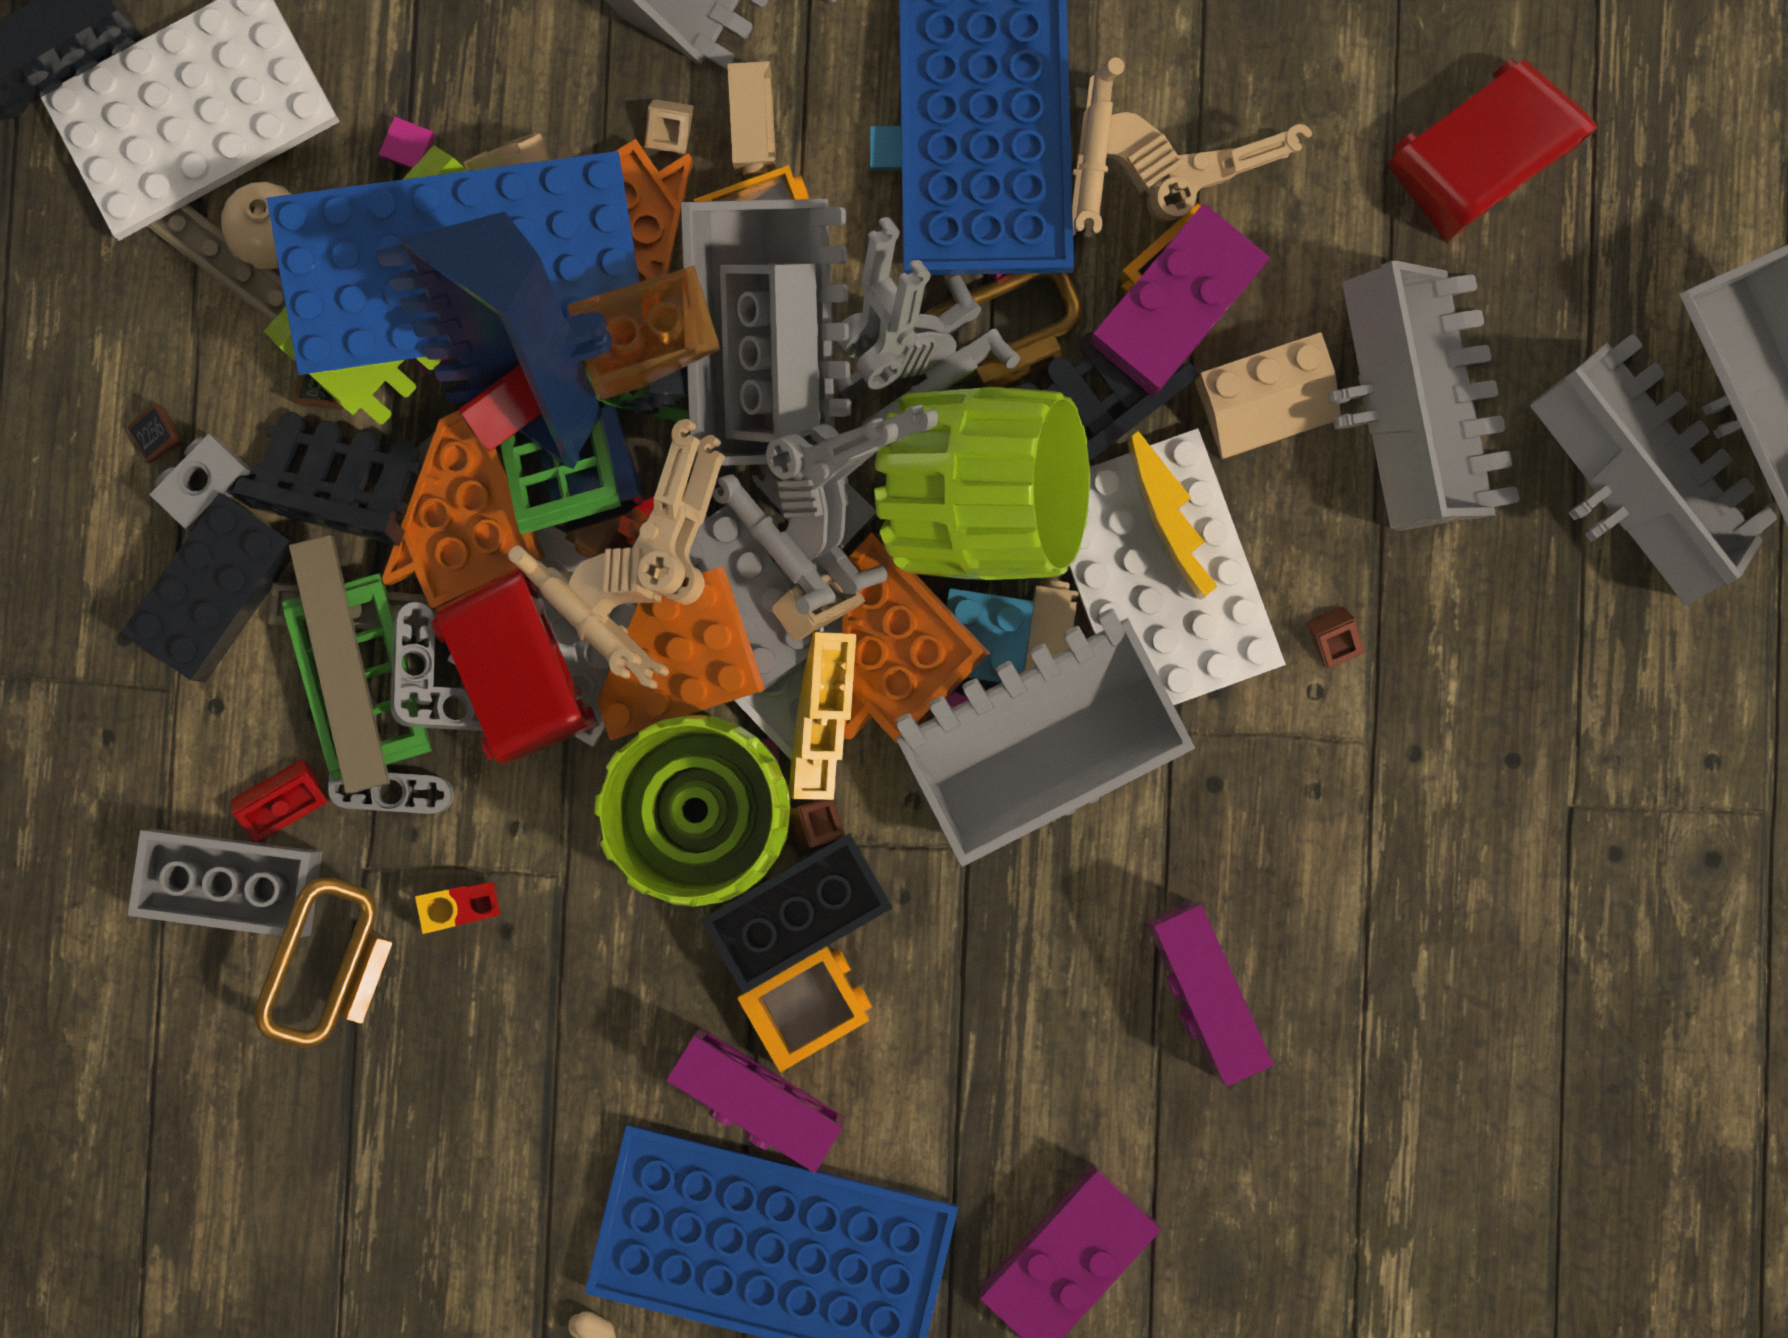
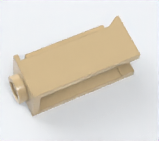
M770 61L728 63L732 163L735 174H743V177L747 179L777 169L775 162L776 151Z
M1045 580L1044 587H1035L1024 671L1036 665L1030 654L1032 648L1045 644L1052 657L1070 648L1064 637V632L1074 626L1077 603L1071 602V599H1076L1078 596V591L1069 590L1070 583Z

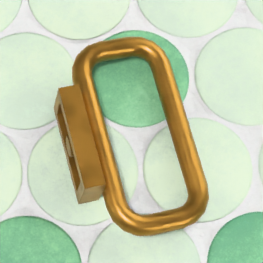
M1067 273L1007 274L969 291L975 302L981 305L1037 279L1048 278L1054 282L1066 307V315L1054 324L1008 343L1020 356V361L1015 367L1007 368L995 355L991 354L977 364V369L958 382L978 376L981 388H1005L1046 370L1050 361L1061 357V348L1057 340L1066 337L1077 328L1083 313L1081 299L1070 276ZM954 298L932 307L924 314L938 316L956 305Z
M325 877L312 880L301 889L294 902L256 1003L254 1018L258 1030L264 1037L295 1047L311 1048L323 1043L330 1037L340 1015L347 1020L363 1023L392 942L380 933L372 931L376 920L377 908L375 900L368 890L356 884ZM328 894L356 903L360 911L359 917L317 1026L311 1030L302 1031L279 1025L272 1018L274 1005L312 904L319 896Z

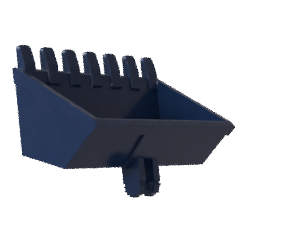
M505 211L421 234L415 233L401 237L402 244L378 250L377 258L382 266H399L412 263L414 269L389 276V282L394 290L424 288L426 292L401 299V307L404 313L423 314L435 311L437 315L413 322L412 328L417 337H435L446 334L448 338L424 345L423 350L427 359L437 360L454 357L458 359L456 362L435 367L434 373L437 380L441 382L468 380V383L446 388L445 396L447 400L451 403L469 402L514 368L521 365L542 414L520 429L519 432L564 466L574 469L580 459V450L602 415L582 361L598 357L599 354L603 355L611 350L613 339L610 332H607L605 329L607 323L604 316L600 315V312L595 313L594 311L593 313H583L564 318L540 256Z

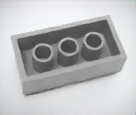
M757 263L720 265L725 438L772 442L790 434L800 435L803 430L820 425L816 264Z
M727 504L706 518L699 526L690 549L689 558L691 564L698 568L701 573L724 566L765 690L759 692L763 694L806 664L812 634L794 641L773 613V605L792 588L765 548L758 540H754L750 530Z
M157 829L140 830L128 916L282 936L299 892L310 881L319 879L323 851ZM316 899L312 904L300 938L311 936Z

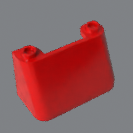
M1514 58L1510 59L1492 74L1496 80L1418 137L1414 132H1411L1393 146L1397 154L1391 158L1387 165L1446 243L1461 234L1465 227L1485 215L1492 207L1550 164H1554L1561 157H1565L1580 146L1598 128L1587 112L1526 59L1519 63Z
M519 568L507 572L438 607L435 610L436 618L431 620L438 640L441 643H447L485 734L484 737H481L483 750L490 761L496 759L502 766L600 726L592 706L586 708L582 699L576 700L575 697L583 693L580 686H575L544 612V609L547 608L544 600L534 598V596L538 595L537 591L540 589Z

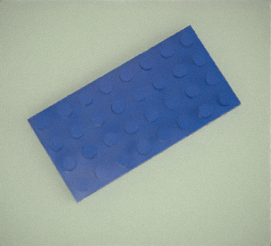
M899 0L904 273L911 274L913 272L909 266L913 260L922 261L930 275L1073 273L1074 250L1067 0Z
M619 151L266 198L298 375L426 357L423 350L424 345L448 338L446 334L435 337H417L412 328L413 322L437 315L435 311L423 314L404 313L401 307V299L426 292L424 288L394 290L389 282V276L414 269L412 263L399 266H382L377 258V251L402 244L401 237L433 231L503 211L506 212L540 256L564 318L583 313H593L595 311V313L600 312V315L604 316L607 323L606 330L646 325Z
M628 1123L625 1128L584 1294L761 1338H927L957 1216L958 1205L817 1170L814 1173L803 1166Z

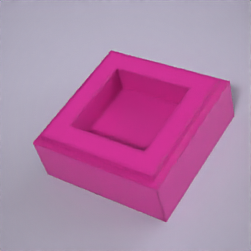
M394 116L379 156L384 160L411 170L430 150L436 135L431 130Z

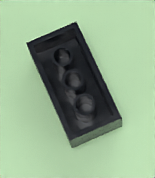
M34 0L0 20V121L20 116L26 111L29 104L62 86L63 82L74 76L81 75L143 38L123 1Z
M219 492L121 633L189 680L206 683L271 590L272 582L278 580L292 560L289 545L298 542L234 498Z
M849 833L700 920L742 994H745L893 908V905L852 833Z

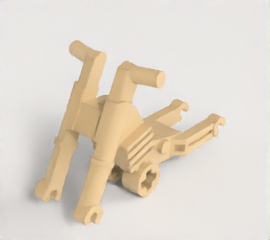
M1112 58L1089 79L1086 111L1083 113L1077 168L1073 169V176H1076L1072 202L1073 236L1076 232L1084 229L1083 238L1088 239L1092 234L1100 232L1102 228L1100 208L1104 174L1108 173L1106 158H1112L1124 167L1125 172L1131 178L1139 193L1144 190L1147 192V209L1154 219L1160 222H1171L1192 210L1196 203V194L1200 189L1221 184L1237 174L1279 159L1283 160L1290 153L1299 152L1302 149V145L1299 143L1296 134L1300 135L1303 139H1308L1312 136V132L1307 126L1297 124L1286 132L1239 148L1177 155L1164 133L1159 132L1139 115L1130 112L1112 115L1113 102L1110 101L1113 80L1125 68L1124 62L1120 58ZM1176 194L1179 202L1175 205L1170 204L1166 206L1163 197Z
M688 419L678 421L672 429L673 440L654 496V508L647 522L641 525L640 535L632 549H605V553L582 562L574 572L558 571L554 567L547 569L540 561L534 559L520 546L511 548L508 553L509 560L521 569L541 590L543 597L578 631V636L584 642L587 640L609 662L610 669L614 674L623 678H629L630 671L625 669L624 665H626L638 677L642 685L651 689H656L658 686L657 681L652 679L653 672L667 676L669 674L668 668L664 664L653 660L627 634V629L622 624L619 626L608 614L613 608L622 603H661V596L678 604L688 605L695 602L703 592L704 577L701 571L691 564L689 553L698 528L704 522L725 456L715 450L711 453L714 447L721 445V440L713 435L705 436L701 440L693 435L686 437L689 431L696 429V424ZM696 451H697L698 455H697V458H696V461H695V464H694V467H693V471H692V474H691V477H690V480H689V483H688V486H687V489H686V492H685L684 499H683V501H682L681 499H682V496H683V493H684V490H685V487H686V483H687V480H688V477H689V474H690V470H691V467H692V464H693V461H694V458H695V454H696ZM684 578H688V586L681 587Z

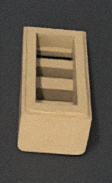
M825 573L821 577L828 586L830 584L833 586L843 602L836 596L833 603L819 607L808 614H800L796 609V600L806 595V592L801 586H797L787 591L773 605L772 611L794 641H798L857 608L866 600L859 591L854 594L845 593L831 575Z

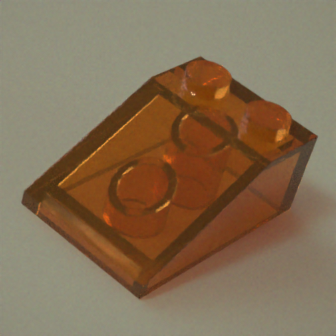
M694 265L568 304L571 317L583 313H593L594 311L595 313L600 312V315L604 316L607 323L605 329L607 332H610L613 339L611 350L603 355L599 354L598 357L585 360L592 386L600 401L642 388L721 349Z

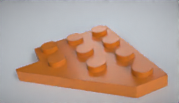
M636 139L617 151H619L646 325L613 329L623 345L659 323L682 217L681 202H685L693 165L692 157L687 153L658 172Z
M459 411L439 419L401 524V528L405 531L399 547L393 546L382 577L384 585H393L416 574L430 609H437L483 584L517 569L518 567L508 558L510 549L515 546L522 547L538 561L546 559L536 532L533 531L523 535L519 532L500 445L491 451L486 450L472 434Z
M871 532L848 559L859 572L882 565L887 571V580L860 590L859 592L866 601L842 616V633L856 634L851 720H845L844 739H852L873 717L898 744L896 737L902 734L895 720L909 713L918 725L923 724L932 714L929 702L939 696H944L946 699L990 652L916 574L907 573L895 565L893 556L887 553L882 538L878 534Z
M724 566L702 573L704 577L703 592L691 604H678L664 596H661V603H638L627 628V634L653 660L664 664L668 668L669 674L663 676L653 672L652 679L657 681L658 686L656 689H651L642 685L638 677L626 665H624L625 669L630 671L629 678H623L614 674L611 669L609 670L597 698V703L610 741L638 732L660 720L687 716L765 690ZM684 578L681 587L688 586V578Z

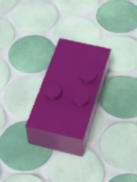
M1203 203L1096 329L1089 343L1155 397L1262 271L1270 257L1208 205Z
M1190 901L1145 921L1169 975L1165 976L1168 986L1175 1000L1180 999L1184 1010L1178 1012L1187 1034L1191 1035L1193 1040L1198 1038L1214 1076L1227 1087L1274 1066L1202 905Z
M702 1027L693 1036L666 1080L711 1108L708 1114L719 1123L730 1127L732 1123L737 1124L747 1131L745 1137L756 1146L764 1150L772 1146L816 1173L843 1128L845 1116Z
M1093 1163L979 1288L980 1300L1021 1338H1064L1157 1236L1161 1229L1157 1222Z

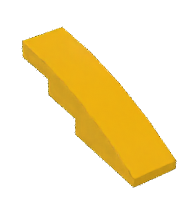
M1137 431L1129 439L1128 446L1139 489L1152 523L1170 558L1200 601L1218 586L1192 554L1204 541L1179 510L1191 497L1140 432Z
M812 632L803 674L792 749L789 797L793 799L834 800L836 761L842 760L845 720H851L856 648L855 633Z

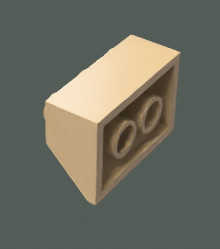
M1321 332L1201 372L1200 376L1195 380L1221 459L1333 423V419L1341 416L1340 404L1329 403L1328 393L1338 389L1335 370Z

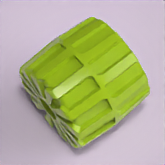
M1003 387L907 393L899 398V413L889 411L886 419L898 415L910 407L921 404L924 407L923 413L932 409L937 411L938 422L932 429L924 432H915L877 451L875 469L886 474V485L874 489L876 514L879 519H886L880 529V535L887 553L893 556L895 565L907 573L976 580L1056 577L1066 573L1069 565L1076 560L1081 548L1088 518L1090 488L1087 437L1078 408L1072 399L1064 397L1061 392Z
M688 715L660 720L640 730L639 734L621 749L617 750L607 763L606 769L608 773L600 793L595 795L594 814L600 817L603 836L600 846L606 859L613 860L628 879L627 884L641 894L650 895L677 906L696 907L725 902L744 893L759 882L779 857L788 833L791 809L789 789L777 760L767 746L741 726L725 719L706 715ZM693 798L704 800L708 807L706 818L699 823L691 821L686 814V805Z

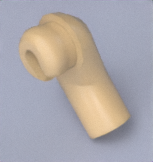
M583 1311L580 1314H574L569 1320L568 1330L575 1338H616L612 1323L593 1312Z

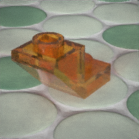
M636 508L582 524L570 530L565 539L575 544L576 551L581 555L593 558L605 553V549H617L623 535L627 536L626 541L634 546L640 535V527L643 523L647 522L649 515Z

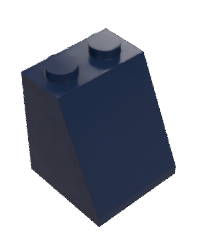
M599 402L598 404L602 411L601 418L621 506L561 523L560 525L569 532L628 513L634 507L646 501L618 411L613 405L606 407L605 402ZM590 437L587 438L579 452V461L594 457ZM544 450L538 451L542 470L546 471L555 468L553 457ZM597 467L565 475L570 496L601 488ZM557 478L547 480L546 485L551 502L561 499Z

